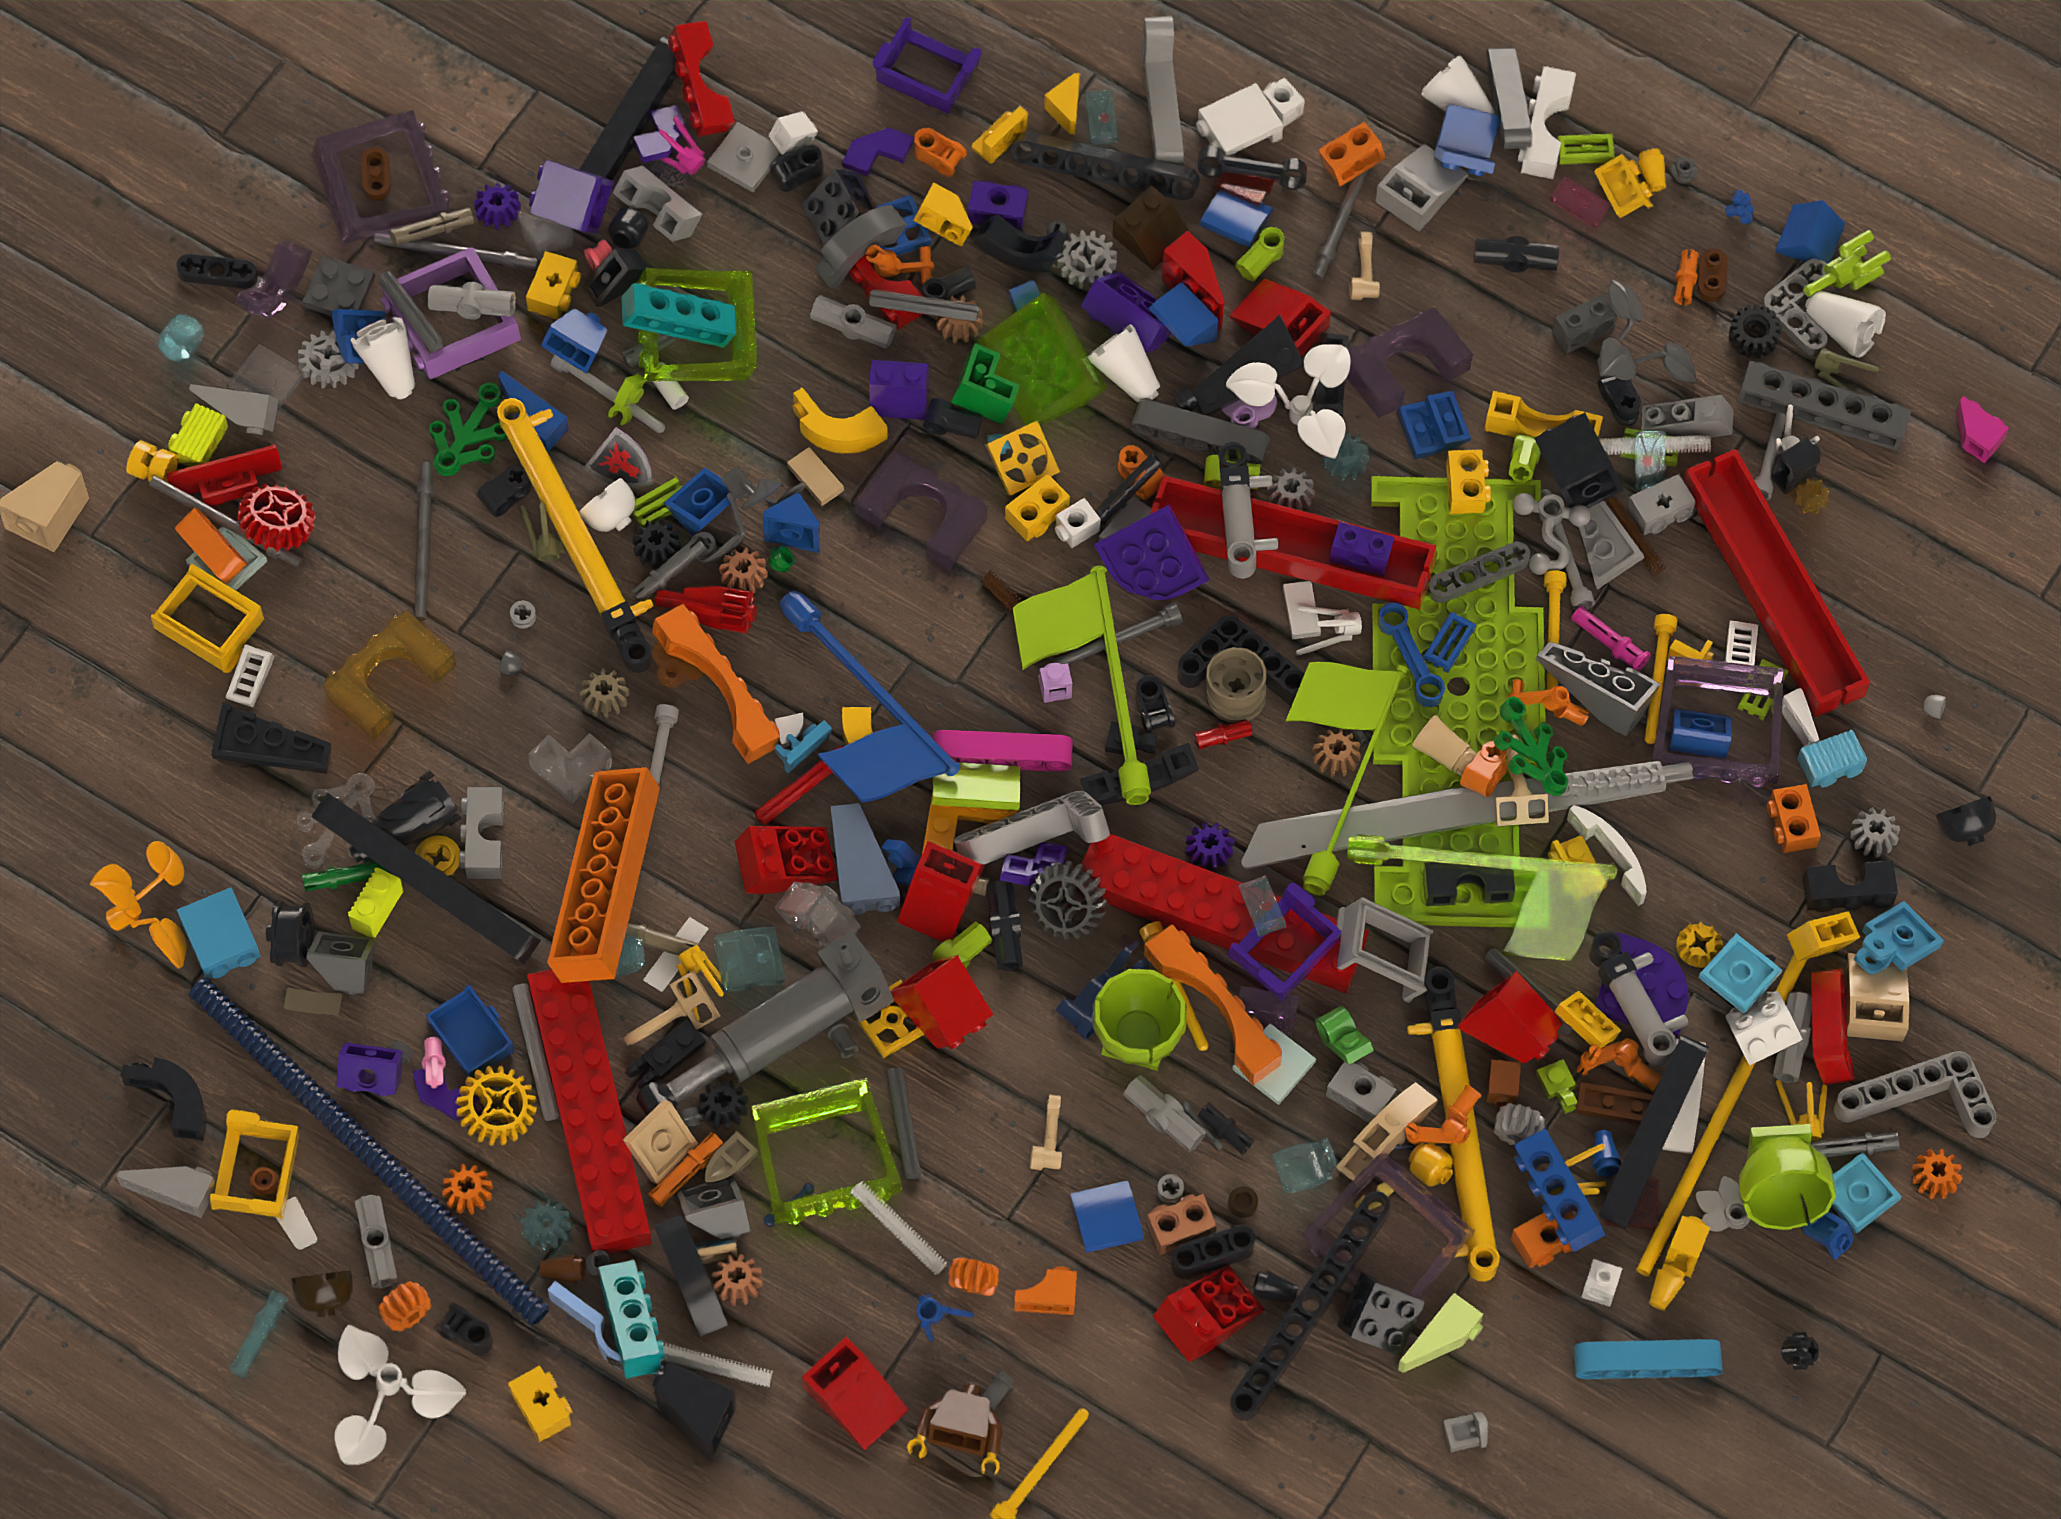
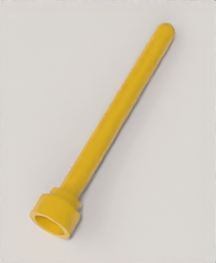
M1556 570L1544 573V587L1549 593L1548 643L1559 644L1560 593L1566 587L1567 574ZM1547 670L1546 690H1549L1554 686H1558V680Z
M1658 614L1655 616L1654 629L1656 630V635H1658L1653 680L1661 685L1648 708L1645 742L1647 744H1653L1656 741L1669 638L1673 636L1677 629L1678 619L1670 614Z
M1157 921L1145 925L1139 932L1144 943H1146L1164 929L1161 922ZM1171 979L1186 1002V1023L1195 1044L1200 1051H1205L1208 1049L1209 1044L1180 981Z
M1081 1408L1077 1411L1011 1497L1001 1504H996L990 1512L992 1519H1016L1017 1507L1088 1418L1089 1413L1086 1409Z

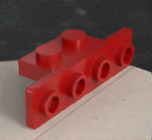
M271 445L169 472L166 476L169 484L187 494L201 492L205 504L217 506L227 501L244 498L246 492H251L254 486L258 487L257 476L282 470V464L277 446Z

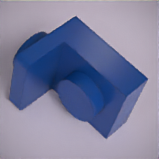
M887 839L881 849L889 856V862L898 867L892 876L896 884L910 885L920 857L904 841Z
M1831 1212L1826 1213L1812 1224L1808 1221V1225L1802 1227L1804 1234L1827 1247L1830 1257L1835 1260L1843 1252H1846L1854 1241L1848 1222Z

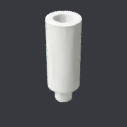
M655 358L649 359L646 365L650 369L648 376L672 409L682 407L689 399L685 391L665 363H658Z

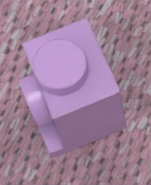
M1050 663L1040 668L1038 680L1043 703L1072 698V679L1068 663ZM1064 688V690L1050 692L1053 689Z

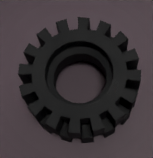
M1755 304L1754 309H1751L1750 305H1746L1744 311L1740 308L1737 311V315L1734 314L1729 330V341H1732L1731 346L1733 349L1738 347L1737 353L1740 355L1743 351L1747 352V358H1750L1751 354H1755V359H1758L1761 353H1763L1764 357L1768 356L1770 351L1773 352L1775 350L1781 333V321L1779 318L1775 319L1776 313L1772 311L1769 314V308L1764 306L1763 310H1760V304ZM1747 325H1758L1765 330V336L1762 338H1752L1745 333L1744 328Z

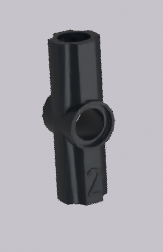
M1512 236L1506 240L1476 238L1474 263L1501 265L1510 272H1523L1527 268L1557 271L1559 246L1530 243L1528 239L1520 236Z
M995 881L988 885L991 914H989L991 938L995 942L998 969L1013 971L1023 967L1020 945L1019 911H1016L1013 883Z

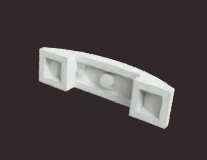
M1572 806L1569 809L1567 821L1579 835L1583 836L1585 841L1593 835L1597 838L1625 872L1621 886L1638 906L1642 905L1647 893L1646 883L1641 866L1630 846L1603 819L1584 808Z
M1705 1057L1664 1144L1663 1150L1687 1154L1693 1153Z

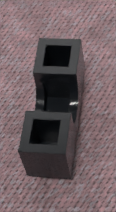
M1494 856L1487 860L1462 858L1459 861L1446 862L1443 859H1436L1425 863L1423 884L1426 907L1455 905L1457 887L1463 883L1477 885L1483 893L1484 904L1513 902L1515 881L1512 859Z
M1893 860L1865 862L1860 872L1861 882L1856 885L1843 883L1837 876L1835 865L1806 867L1802 878L1807 910H1816L1817 912H1828L1833 908L1843 907L1846 910H1856L1862 906L1874 905L1876 908H1884L1894 904L1898 894Z

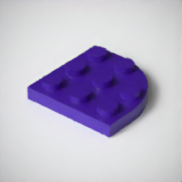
M1170 505L1149 514L1094 544L1111 576L1118 584L1132 594L1136 593L1152 600L1171 599L1210 580Z
M1617 932L1622 942L1620 954L1628 951L1632 959L1647 952L1652 954L1653 963L1636 970V975L1663 1023L1680 1015H1685L1688 1004V986L1685 975L1676 960L1664 949L1651 942ZM1602 982L1595 1006L1609 1019L1630 1025L1611 989L1607 991ZM1681 1028L1672 1032L1675 1035L1676 1039L1679 1036Z

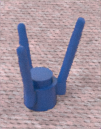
M929 1293L918 1297L919 1304L916 1312L922 1320L920 1326L924 1329L929 1341L934 1340L930 1325L940 1322L944 1314L974 1317V1313L971 1311L942 1306L940 1302L932 1299Z

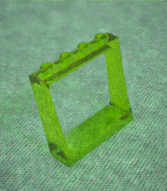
M646 268L637 284H645L656 288V285L726 291L729 295V304L735 305L736 335L731 339L732 361L717 363L662 365L659 362L658 333L639 330L638 343L643 344L644 350L639 357V367L644 368L646 381L748 380L757 367L752 271Z
M867 1078L751 1106L753 1124L775 1224L788 1221L790 1224H797L802 1222L805 1216L812 1214L825 1217L832 1214L834 1209L844 1206L850 1210L856 1209L862 1205V1201L859 1202L860 1199H856L857 1196L854 1197V1194H851L852 1189L858 1184L788 1202L782 1201L779 1197L767 1135L772 1132L863 1111L866 1114L887 1176L864 1182L862 1185L866 1183L865 1187L869 1186L867 1190L871 1188L870 1193L874 1191L873 1195L877 1194L876 1198L879 1196L878 1200L882 1199L881 1202L889 1200L892 1194L902 1192L901 1180Z

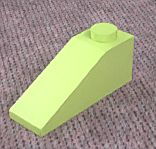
M1453 1293L1400 1360L1398 1370L1402 1373L1407 1372L1462 1347L1468 1339L1473 1341L1483 1328L1481 1325L1483 1313Z

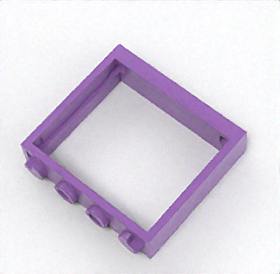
M473 246L397 279L410 297L428 290L432 285H440L467 272L470 273L474 282L483 285L487 290H498ZM382 288L384 297L380 298V301L384 306L385 312L387 314L392 313V323H394L393 318L395 317L403 320L409 351L414 352L415 356H413L417 368L423 369L429 380L521 340L518 324L513 315L511 317L494 315L499 324L429 354L419 335Z

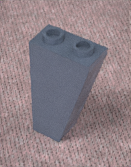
M860 803L831 806V822L842 913L860 915L869 910L889 912L900 907L899 889Z

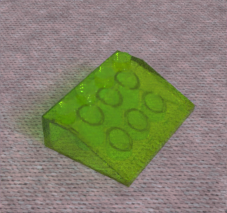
M1041 293L977 340L979 345L1001 354L995 373L1020 385L1014 406L1025 425L1034 421H1038L1039 425H1043L1087 404L1108 389L1097 368L1088 360L1087 351L1059 303L1045 293Z

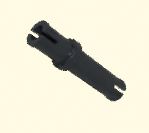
M1150 453L1115 490L1111 489L1108 492L1109 496L1094 510L1100 518V523L1105 525L1120 508L1124 509L1128 505L1127 501L1164 465L1155 454ZM1146 470V473L1131 487L1130 484ZM1123 491L1126 492L1112 507H1109Z

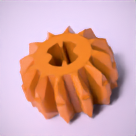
M1929 1149L1926 1152V1156L1922 1154L1917 1156V1164H1913L1911 1172L1915 1174L1912 1178V1184H1921L1918 1189L1919 1194L1927 1190L1929 1191L1930 1199H1933L1935 1194L1938 1193L1943 1200L1946 1198L1947 1192L1952 1194L1956 1192V1184H1960L1962 1181V1176L1958 1174L1962 1167L1961 1164H1952L1955 1159L1954 1154L1949 1155L1947 1158L1944 1156V1149H1940L1937 1155L1932 1149ZM1936 1171L1940 1173L1938 1177L1933 1175Z
M462 1163L460 1166L461 1172L458 1173L456 1170L451 1169L449 1171L451 1178H444L443 1186L446 1188L442 1190V1196L448 1199L446 1203L449 1208L456 1207L458 1214L461 1215L465 1208H467L469 1214L473 1215L475 1212L474 1207L477 1206L479 1209L484 1210V1201L492 1199V1194L489 1190L493 1188L492 1181L487 1180L488 1173L485 1170L478 1173V1166L475 1164L470 1170H467L465 1164Z
M958 1257L953 1260L952 1266L949 1269L948 1283L957 1290L991 1296L998 1286L999 1269L989 1263Z
M409 1281L404 1285L399 1284L395 1290H391V1293L383 1298V1302L378 1308L385 1324L390 1326L393 1331L401 1332L406 1328L410 1329L415 1323H419V1320L427 1315V1311L432 1305L426 1290L417 1282Z

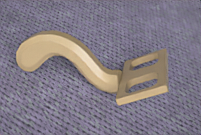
M1511 734L1513 738L1519 741L1517 734ZM1510 748L1507 749V766L1508 762L1515 755H1519V753ZM1508 768L1514 783V791L1510 796L1495 797L1497 826L1548 823V794H1532L1527 787L1523 772L1520 775H1516ZM1537 799L1544 800V816L1530 818L1528 815V802ZM1514 801L1516 803L1515 819L1501 820L1500 804L1502 802Z
M694 970L670 984L677 997L676 1003L670 1009L626 1034L623 1039L627 1045L635 1044L681 1016H688L696 1030L721 1016ZM686 978L692 979L697 988V992L688 998L684 997L678 988V983ZM701 1003H705L712 1013V1018L704 1023H700L693 1013V1009Z

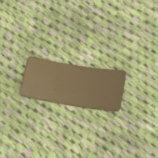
M288 987L284 1009L313 1014L339 1015L342 993L316 992Z

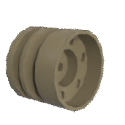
M1232 647L1222 650L1212 657L1207 666V702L1210 710L1219 719L1229 723L1243 720L1250 721L1261 713L1266 704V668L1263 660L1256 653L1248 649Z

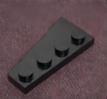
M1280 314L1193 390L1205 416H1210L1240 400L1226 387V382L1242 366L1250 363H1265L1276 370V381L1304 366V361Z
M222 702L211 755L213 759L327 774L332 746L327 741L298 730L292 731L284 728L282 724L274 721L268 722L258 718L256 714L248 711L242 712L234 709L232 705Z

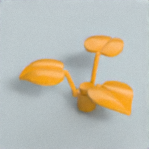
M154 841L148 845L146 856L152 869L159 873V875L136 896L134 895L135 891L132 889L130 875L117 864H109L101 868L92 878L90 885L100 890L116 905L106 912V920L111 928L120 931L128 925L136 928L139 925L152 924L149 927V931L153 941L179 970L184 964L187 951V942L182 930L168 918H164L161 921L157 918L138 920L141 914V907L137 901L160 883L163 878L171 886L180 884L184 878V867L176 852L164 842Z

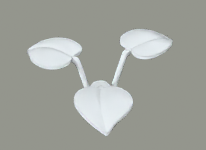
M1319 345L1312 348L1306 354L1304 369L1309 376L1315 379L1307 396L1299 395L1294 397L1292 401L1288 400L1281 386L1275 384L1277 379L1276 370L1265 363L1244 365L1236 370L1227 380L1226 387L1244 403L1252 406L1268 404L1273 400L1275 390H1277L1285 403V408L1290 409V420L1298 425L1300 438L1316 452L1333 459L1336 458L1345 436V422L1338 413L1332 410L1324 409L1316 414L1312 411L1313 403L1311 400L1319 381L1328 388H1334L1343 383L1347 378L1351 360L1349 352L1342 345Z
M347 1325L339 1342V1365L342 1371L354 1380L363 1379L369 1373L373 1377L377 1376L376 1387L379 1392L368 1422L365 1418L354 1415L344 1418L338 1424L334 1437L340 1460L345 1464L359 1465L371 1461L382 1452L386 1443V1432L383 1428L373 1424L384 1395H393L400 1387H403L408 1394L413 1395L412 1406L417 1413L427 1418H438L450 1412L465 1396V1388L454 1378L435 1370H424L416 1373L412 1379L413 1389L410 1388L407 1380L402 1378L400 1368L395 1364H386L389 1352L385 1342L372 1333Z

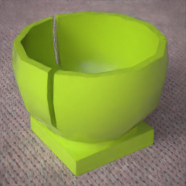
M1128 969L1107 980L1093 1004V1028L1103 1045L1101 1055L1121 1060L1126 1064H1135L1158 1071L1161 1059L1171 1054L1186 1031V1002L1171 979L1154 970Z
M1810 1124L1755 1127L1750 1130L1747 1162L1739 1175V1194L1748 1218L1764 1228L1788 1230L1808 1225L1802 1195L1811 1224L1828 1213L1836 1199V1184L1831 1167L1825 1155L1810 1146L1812 1137Z

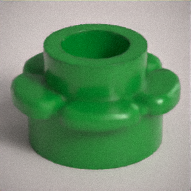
M785 546L773 547L770 550L771 553L768 560L771 567L775 571L788 572L790 567L794 565V557L791 551Z

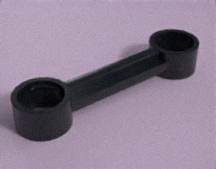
M1216 146L1204 147L1198 155L1197 168L1205 177L1215 178L1223 172L1277 179L1284 188L1289 190H1298L1306 184L1307 166L1300 159L1290 158L1283 161L1282 164L1228 157L1221 148ZM1212 158L1218 160L1220 163L1217 165H1209L1206 164L1203 160ZM1288 171H1296L1299 172L1301 176L1289 177L1285 173Z

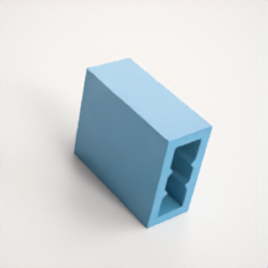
M232 887L177 909L181 924L205 978L216 979L223 977L229 970L239 966H249L261 957L256 941Z

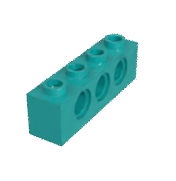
M635 283L621 297L623 326L723 348L736 335L735 305Z
M634 1260L599 1267L600 1286L625 1379L658 1372L661 1369L660 1359L665 1358V1351L662 1340L656 1341L655 1335H659L656 1318H650L649 1312H652L650 1295L643 1294L642 1289L646 1288L643 1271H637Z

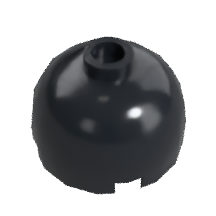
M1991 796L1936 815L1940 828L1950 840L1955 842L1967 841L1968 846L1985 841L1983 835L1990 832L1996 823V811Z

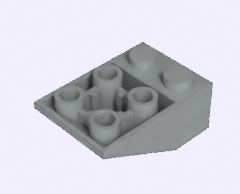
M1426 144L1392 168L1378 184L1375 200L1377 204L1419 232L1469 175L1460 167L1457 170L1441 166L1442 162L1434 157L1435 151Z

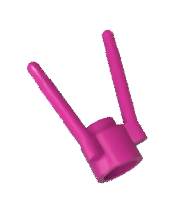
M675 116L673 121L691 149L688 146L682 148L663 129H660L659 134L679 152L676 157L679 162L669 157L660 160L676 168L683 175L686 172L693 175L705 162V158L702 157L704 152L696 145L684 125Z

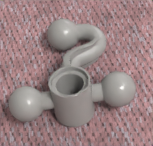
M1527 493L1517 495L1513 500L1514 510L1520 515H1528L1531 512L1539 513V517L1543 522L1542 537L1550 547L1559 553L1557 560H1550L1544 553L1533 554L1529 560L1530 570L1537 575L1544 574L1547 571L1562 570L1570 560V551L1562 540L1554 536V525L1559 524L1563 518H1566L1577 527L1584 526L1591 518L1589 509L1582 504L1575 505L1572 508L1564 507L1563 499L1555 494L1544 496L1540 502L1534 501V498ZM1548 505H1555L1559 508V512L1555 515H1549L1544 511V508Z

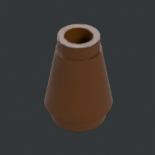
M577 1254L541 1260L540 1262L541 1278L573 1284L585 1279L584 1257H578Z

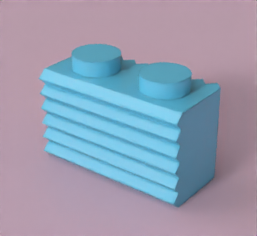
M1849 730L1843 734L1840 733L1812 745L1802 747L1798 755V762L1810 786L1820 785L1824 788L1834 784L1839 777L1846 775L1847 778H1852L1862 773L1867 757L1854 731Z

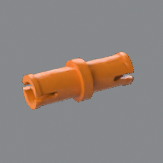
M1688 249L1683 250L1681 253L1680 269L1676 272L1675 276L1677 287L1674 301L1679 305H1682L1683 296L1685 298V305H1689L1692 302L1693 285L1697 283L1698 278L1696 267L1699 258L1698 252L1691 250L1690 259L1688 257Z

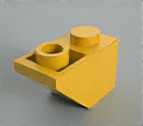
M933 182L913 221L962 247L973 228L958 195Z

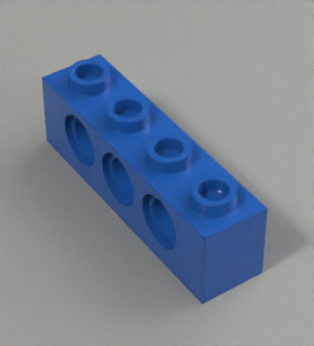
M1546 1128L1515 1144L1514 1147L1518 1155L1513 1158L1522 1173L1525 1171L1529 1173L1531 1180L1527 1181L1535 1197L1541 1195L1545 1201V1204L1541 1205L1548 1220L1552 1221L1555 1219L1559 1228L1555 1232L1563 1246L1569 1243L1571 1249L1575 1252L1605 1236L1599 1220ZM1543 1163L1550 1164L1545 1171L1536 1170ZM1554 1188H1564L1559 1195H1550ZM1577 1212L1575 1218L1571 1220L1564 1219L1567 1213Z

